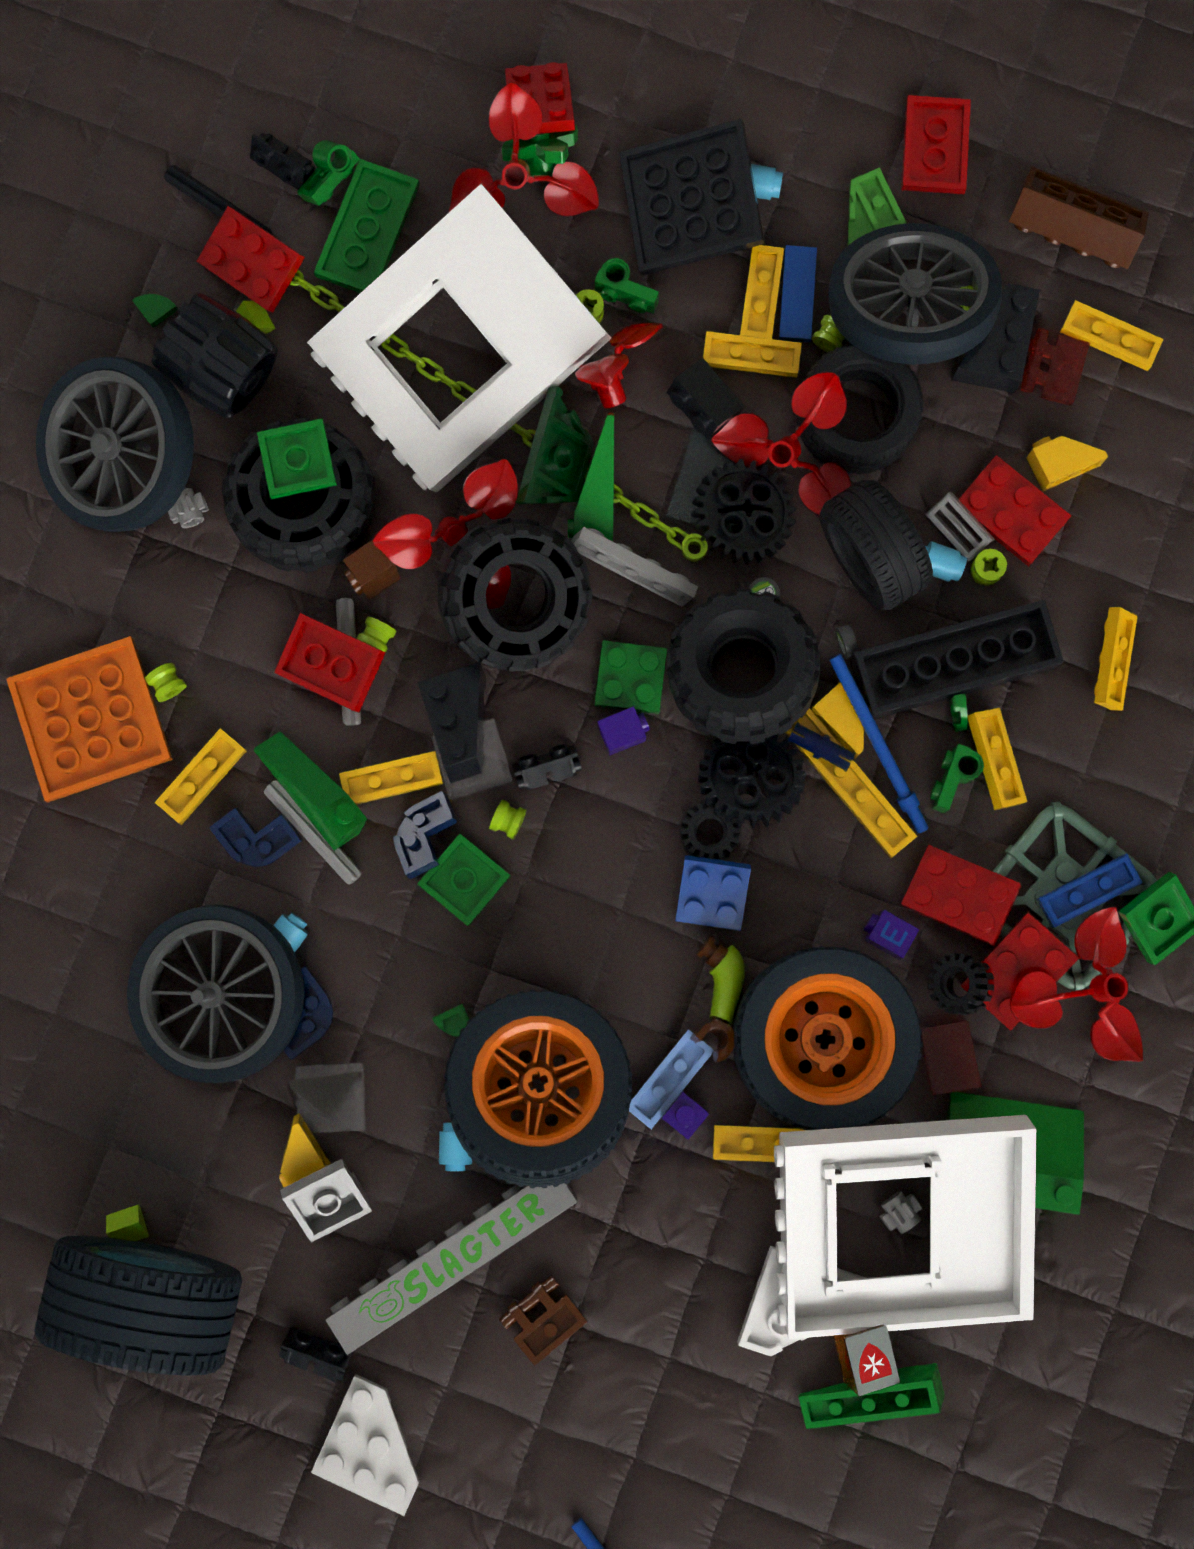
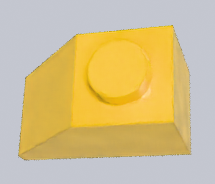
M1048 436L1035 442L1032 445L1033 449L1026 457L1044 492L1101 466L1108 458V455L1104 450L1064 436L1053 440Z
M839 683L812 708V711L841 746L856 759L863 752L864 728L843 686Z
M300 1113L293 1118L282 1159L279 1179L284 1188L331 1164Z

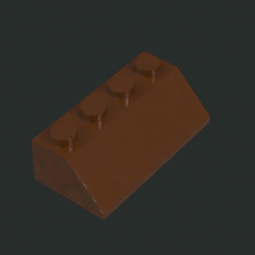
M1031 166L1009 222L1013 223L1015 228L1022 232L1031 233L1033 231L1043 235L1044 239L1052 244L1060 245L1063 243L1073 247V250L1080 255H1093L1101 258L1110 267L1128 269L1145 235L1149 213Z

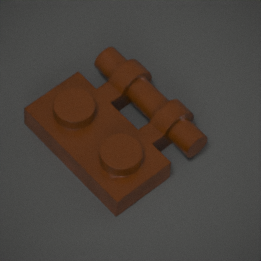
M552 1275L544 1282L538 1281L531 1287L532 1291L519 1302L514 1301L507 1307L509 1311L499 1318L506 1329L516 1322L523 1328L513 1339L534 1366L588 1322L567 1293L557 1302L552 1298L550 1294L560 1286ZM542 1302L547 1310L532 1322L526 1313Z

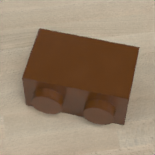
M372 540L343 559L347 570L343 573L358 596L364 593L368 600H371L401 579L395 564L373 544Z

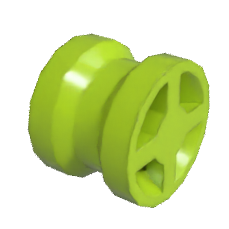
M590 289L577 293L578 299L600 324L604 317V301L602 296L595 290Z
M824 315L821 320L822 327L820 331L814 333L812 341L817 347L828 353L838 347L841 348L845 337L835 326L832 316Z
M996 549L981 551L971 564V577L976 583L983 586L995 584L1006 571V558Z
M368 616L365 621L366 628L364 632L359 633L356 639L387 652L386 644L390 638H394L397 631L386 623Z
M173 663L161 665L145 677L148 685L153 686L156 690L155 697L158 702L167 701L177 696L187 687L184 680L177 677V669Z
M502 799L495 811L489 829L495 832L501 830L506 833L508 838L514 840L527 810L521 807L513 808L508 801Z

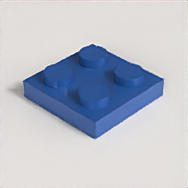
M685 855L675 921L741 931L751 865Z

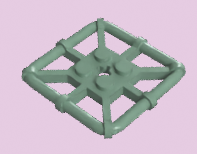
M1051 802L1050 806L1038 814L1013 846H1008L1004 851L1005 857L993 872L1006 877L1017 863L1036 879L1023 896L1016 897L1013 906H1025L1041 919L1040 922L1047 928H1052L1037 898L1094 870L1107 854L1116 859L1126 854V852L1116 845L1117 840L1112 836L1106 837L1073 809L1062 805L1061 802ZM1063 819L1099 847L1084 867L1066 853ZM1051 821L1055 857L1042 871L1027 859L1024 853ZM1129 854L1128 856L1144 885H1138L1118 896L1141 894L1157 881L1149 870ZM1106 902L1052 929L1066 940V945L1076 953L1074 939L1077 928L1084 919L1099 911ZM1005 922L1000 935L1004 937L1012 927ZM1123 923L1121 926L1125 933L1126 944L1128 945L1130 942L1128 938L1131 933L1125 923ZM1078 959L1069 969L1070 974L1066 972L1057 982L1073 991L1083 990L1090 985L1091 980L1099 975L1100 972L1095 970L1091 963L1082 974L1080 959Z

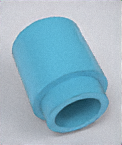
M751 164L757 198L771 200V197L779 198L783 172L776 171L774 167Z
M930 541L928 546L925 547L931 560L933 577L950 582V580L958 582L965 569L967 557L962 556L958 550Z
M291 913L289 916L282 914L274 924L287 939L294 952L309 934L304 929L307 923L294 913Z
M445 1122L443 1123V1131H439V1164L445 1165V1171H465V1165H471L472 1159L459 1142L452 1123Z

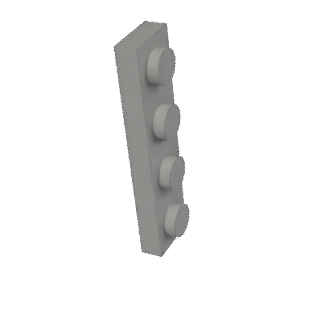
M583 527L571 540L579 554L681 607L692 600L696 594L698 586L690 583L689 579L684 575L669 572L662 568L657 561L643 558L633 553L630 547L620 543L616 544L606 539L596 529Z

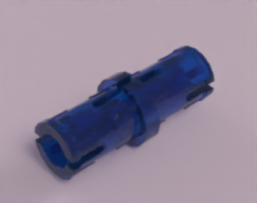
M799 722L796 723L793 731L804 736V738L792 732L787 741L793 742L814 753V758L819 760L821 757L843 769V771H847L851 763L839 756L852 761L856 754L855 752L830 740L831 737L826 734L821 736Z

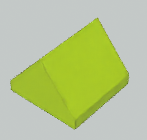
M243 301L237 308L236 312L247 318L264 334L276 329L266 310L256 302Z
M140 1204L106 1215V1234L109 1238L138 1241L149 1237Z

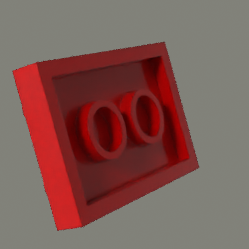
M550 62L545 65H518L514 68H505L506 85L510 82L517 83L523 90L535 98L542 110L543 122L537 134L575 130L567 63Z
M907 96L901 190L965 194L971 99Z
M227 206L196 262L267 311L273 313L305 257L234 208Z
M997 455L959 498L960 502L993 538L1028 567L1071 517L1067 511Z
M300 613L274 673L348 709L360 712L386 652Z
M928 845L901 905L995 946L1022 885L1012 879Z
M1028 911L981 961V963H987L990 967L986 972L993 973L994 979L988 980V984L995 985L994 991L988 990L987 994L992 996L990 1002L983 1001L986 1005L985 1008L1011 1031L1019 1023L1010 1011L1009 1005L1017 982L1024 975L1038 971L1050 975L1057 983L1075 964L1079 956ZM968 976L960 983V986L967 992L969 990Z

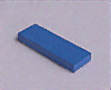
M785 245L779 340L811 342L817 247Z
M1126 853L1037 898V901L1052 928H1055L1143 882Z

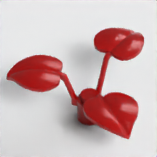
M510 82L499 91L491 105L489 127L493 136L498 141L505 142L513 139L512 160L508 161L502 171V178L494 182L491 174L483 168L472 167L463 171L454 183L449 212L480 184L487 189L503 208L506 198L502 190L497 186L505 185L510 189L517 190L522 188L526 182L547 181L549 183L544 189V200L552 212L561 216H575L597 209L599 206V196L591 175L584 167L575 162L565 161L564 164H557L554 167L552 177L549 175H530L528 164L518 157L519 139L529 140L537 135L543 122L542 110L535 98L523 90L517 83Z
M637 323L622 328L609 340L611 346H616L614 354L608 355L601 360L585 365L582 364L575 372L578 380L590 384L592 390H597L603 408L616 407L627 399L620 380L624 378L622 371L628 365L629 358L627 355L621 354L624 348H634L646 342L663 328L662 323Z
M833 372L815 374L796 388L792 397V410L796 415L806 419L791 436H784L774 443L773 440L767 439L769 427L761 417L753 413H742L732 418L711 439L712 443L723 455L736 463L739 459H743L746 467L753 460L756 461V467L760 466L769 458L772 464L777 467H787L791 464L793 468L801 467L812 470L813 472L807 473L801 479L799 496L804 505L816 514H820L825 502L852 486L849 475L837 463L828 462L818 469L815 464L798 460L801 454V445L797 439L809 426L810 422L819 429H829L840 423L846 413V396L839 376Z
M501 459L495 463L477 468L466 478L463 486L464 499L471 508L478 509L475 513L466 516L461 515L459 519L452 516L445 517L440 521L438 529L433 536H431L432 523L427 517L416 513L405 514L383 526L374 536L373 544L392 563L401 568L416 569L421 567L432 555L431 542H436L441 537L448 545L453 546L468 532L465 526L466 522L481 517L483 513L493 520L501 519L512 511L518 496V484L511 464L508 460ZM509 565L500 568L492 576L486 591L488 609L500 608L504 604L511 584Z
M1105 908L1094 912L1084 919L1077 928L1074 939L1077 955L1083 960H1093L1092 967L1102 973V975L1095 976L1091 980L1088 989L1057 994L1056 982L1050 975L1038 971L1030 972L1017 982L1009 1002L1010 1011L1019 1022L1026 1026L1038 1029L1048 1028L1055 1025L1062 1018L1063 1011L1058 1000L1092 995L1099 1002H1107L1098 1011L1101 1019L1095 1021L1090 1030L1091 1043L1095 1051L1101 1057L1111 1061L1140 1062L1143 1061V1046L1138 1025L1132 1013L1126 1007L1118 1004L1128 993V983L1124 976L1113 973L1112 969H1110V967L1118 965L1125 957L1126 937L1119 921L1117 908Z

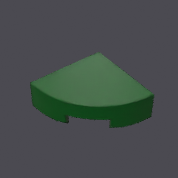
M145 294L132 300L152 328L178 311L177 306L171 300L157 294Z
M954 695L949 702L953 730L955 732L967 731L966 695Z
M461 1004L432 1019L443 1032L459 1037L461 1029L467 1026L469 1016L464 1005Z

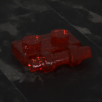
M1038 328L1035 338L1030 340L1028 348L1030 356L1027 366L1024 368L1021 391L1032 393L1035 384L1043 385L1040 398L1072 406L1090 343L1059 334L1055 345H1050L1047 342L1049 331ZM1042 357L1051 359L1047 372L1039 369Z

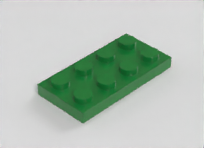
M360 159L314 270L315 277L361 293L386 271L419 189V180Z

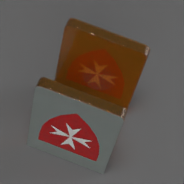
M881 1324L854 1334L833 1335L844 1383L858 1396L900 1383L888 1329L885 1325Z

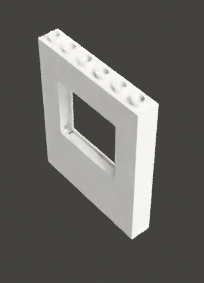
M480 184L307 343L314 350L310 353L313 359L322 368L327 366L334 374L331 377L333 383L343 393L347 390L354 398L351 404L363 417L368 415L375 423L371 428L382 441L388 439L395 449L392 453L403 466L408 463L414 470L415 474L412 477L424 491L429 488L431 491L438 492L544 399L549 387L561 384L604 346L611 337L493 196ZM444 288L507 364L440 423L379 350L378 346Z
M1027 1115L779 1132V1145L774 1146L775 1166L780 1167V1178H775L774 1188L776 1199H780L781 1210H775L776 1229L781 1231V1242H776V1258L778 1263H782V1273L776 1274L777 1291L779 1295H782V1304L777 1305V1319L779 1326L785 1327L788 1339L859 1334L882 1326H886L888 1331L1033 1320L1036 1128ZM924 1163H929L931 1167H925ZM835 1169H839L841 1174H835ZM930 1177V1273L837 1280L836 1183Z

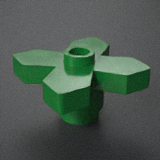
M575 125L574 131L537 134L529 140L519 139L518 157L525 160L528 164L530 175L552 176L554 167L557 164L565 163L568 158V147L574 146L578 140L577 126ZM513 139L505 141L502 146L503 161L512 160Z

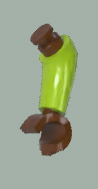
M710 936L700 947L696 955L700 958L705 956L707 958L705 962L711 966L709 973L713 976L714 987L709 1018L712 1021L695 1030L690 1039L697 1043L702 1041L708 1032H712L718 1040V1047L715 1052H712L713 1061L717 1063L725 1060L734 1048V1030L730 1026L732 1025L743 987L745 963L741 953L733 945L728 948L721 943L716 945L714 943L715 938Z

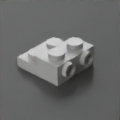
M343 1159L280 1190L283 1201L311 1242L372 1212L367 1193L354 1172L351 1173Z

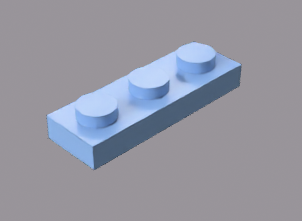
M689 1029L631 1099L629 1112L650 1129L655 1126L711 1056L712 1052H714L705 1042L699 1041L695 1043L690 1037L693 1033Z

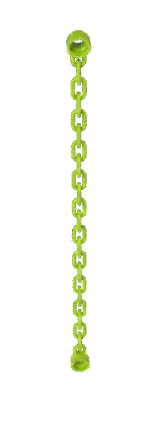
M297 270V275L294 276V281H291L290 285H300L309 291L311 299L327 310L335 309L341 312L345 308L339 303V299L334 293L321 285L313 286L304 280L303 273ZM319 290L333 298L329 300L330 305L316 297L320 295ZM394 334L381 344L385 350L398 358L406 357L415 363L417 371L431 381H441L449 386L452 394L462 402L466 398L457 393L461 391L460 386L471 393L477 391L463 381L455 382L447 377L444 369L427 357L419 358L409 351L408 344ZM389 338L403 346L399 348L400 353L386 345L390 343ZM425 362L439 370L434 373L436 377L422 369L426 366ZM515 423L510 429L521 435L523 442L531 448L532 443L528 440L533 438L531 434L535 435L536 430H526ZM614 484V490L617 492L614 493L613 503L620 502L630 509L631 516L646 527H656L664 532L667 540L682 550V554L687 560L697 562L705 557L708 544L707 541L700 540L702 535L696 533L688 534L678 527L670 528L659 520V515L654 510L641 502L633 503L624 497L622 489ZM640 508L654 516L649 518L650 523L636 514L640 512ZM676 532L685 537L682 545L673 539L677 535ZM693 544L698 545L700 552L692 554L688 547Z

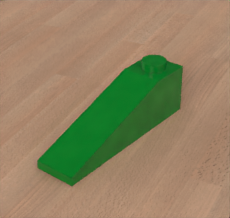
M608 412L574 511V519H568V538H573L577 532L585 527L600 531L606 539L613 542L614 413Z
M278 732L254 748L253 751L334 851L360 834L367 821L366 816L349 795L282 732Z
M933 1363L899 1368L897 1371L900 1383L861 1396L858 1395L855 1380L801 1393L798 1398L806 1429L940 1413L945 1394L938 1365Z

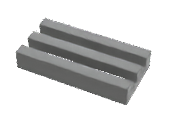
M951 491L925 514L963 556L967 557L968 562L994 540L993 536ZM948 502L983 539L981 542L946 505ZM939 510H941V512L952 522V524L962 533V535L973 545V550L970 551L969 548L959 539V537L937 515V512Z

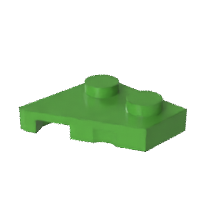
M880 167L850 181L848 245L871 231L887 226L906 224L905 218Z

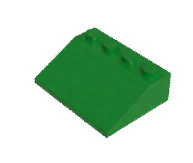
M950 1091L946 1120L1027 1115L1036 1128L1035 1208L1080 1215L1084 1183V1111Z

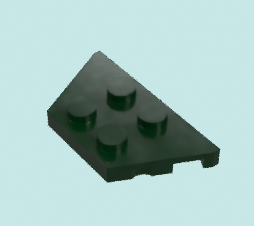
M558 386L549 387L515 502L519 505L578 502L595 442L588 431L582 427L581 420L575 410H568L560 398L564 393Z

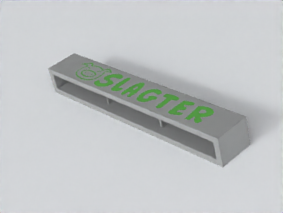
M563 1183L557 1187L551 1185L547 1186V1188H530V1186H525L522 1189L517 1184L501 1194L504 1200L493 1207L489 1202L473 1213L476 1219L464 1226L462 1221L458 1222L444 1232L447 1236L446 1239L437 1245L431 1240L416 1250L419 1257L407 1264L405 1259H402L387 1270L390 1276L381 1282H378L375 1277L360 1287L358 1290L361 1295L351 1302L348 1297H345L331 1306L332 1314L325 1320L347 1355L576 1204L578 1199L569 1185Z

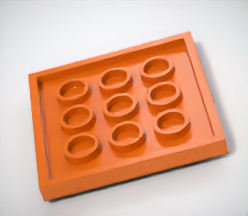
M131 636L6 678L44 801L49 803L173 760L149 685L145 680L146 675L134 639Z

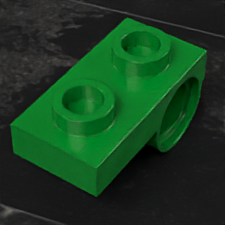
M322 140L315 145L312 157L318 168L297 191L304 201L318 206L331 198L335 187L341 180L350 176L354 165L360 160L355 152L347 146L329 140ZM334 151V152H335V158H334L333 162L331 163V162H330V157H331L332 152Z
M619 258L607 260L601 270L599 269L595 278V291L608 302H616L617 300L628 304V307L635 312L654 314L658 305L659 291L630 281V269L624 260ZM617 273L623 279L619 282H612L607 277L610 274Z
M961 744L956 745L952 751H946L941 764V768L945 770L942 781L936 780L930 795V799L935 800L932 809L941 813H946L950 809L958 784H966L973 781L982 773L984 768L982 757L977 752L971 750V748ZM960 759H967L972 763V775H965L959 770L958 763Z

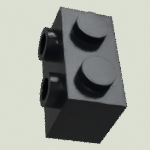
M704 358L678 375L666 392L670 396L672 403L681 409L691 420L695 430L702 433L707 440L717 434L732 418L739 415L745 407Z

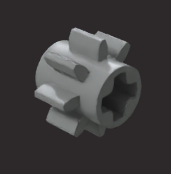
M186 488L174 506L168 511V515L173 524L180 522L182 528H190L204 521L202 513L209 511L201 492L195 494L192 488Z
M899 1191L881 1204L885 1212L879 1217L890 1231L897 1228L900 1234H903L921 1221L917 1212L923 1209V1207L912 1194L905 1197L903 1192Z

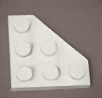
M770 1246L737 1340L738 1346L768 1356H773L783 1351L782 1348L798 1340L803 1341L807 1339H788L785 1327L778 1324L777 1305L782 1304V1295H779L777 1291L776 1274L782 1273V1263L777 1262L776 1247ZM837 1268V1280L865 1278Z
M355 1374L311 1473L405 1516L420 1480L408 1453V1447L400 1424L394 1414L387 1388Z

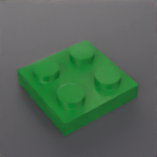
M322 418L257 432L271 499L337 486L325 424Z
M603 640L595 706L621 710L634 706L638 712L659 714L667 648Z
M459 834L438 858L439 865L428 870L417 884L469 927L511 875L463 835Z
M1167 872L1118 911L1146 961L1154 966L1194 935V906L1177 875L1171 872Z

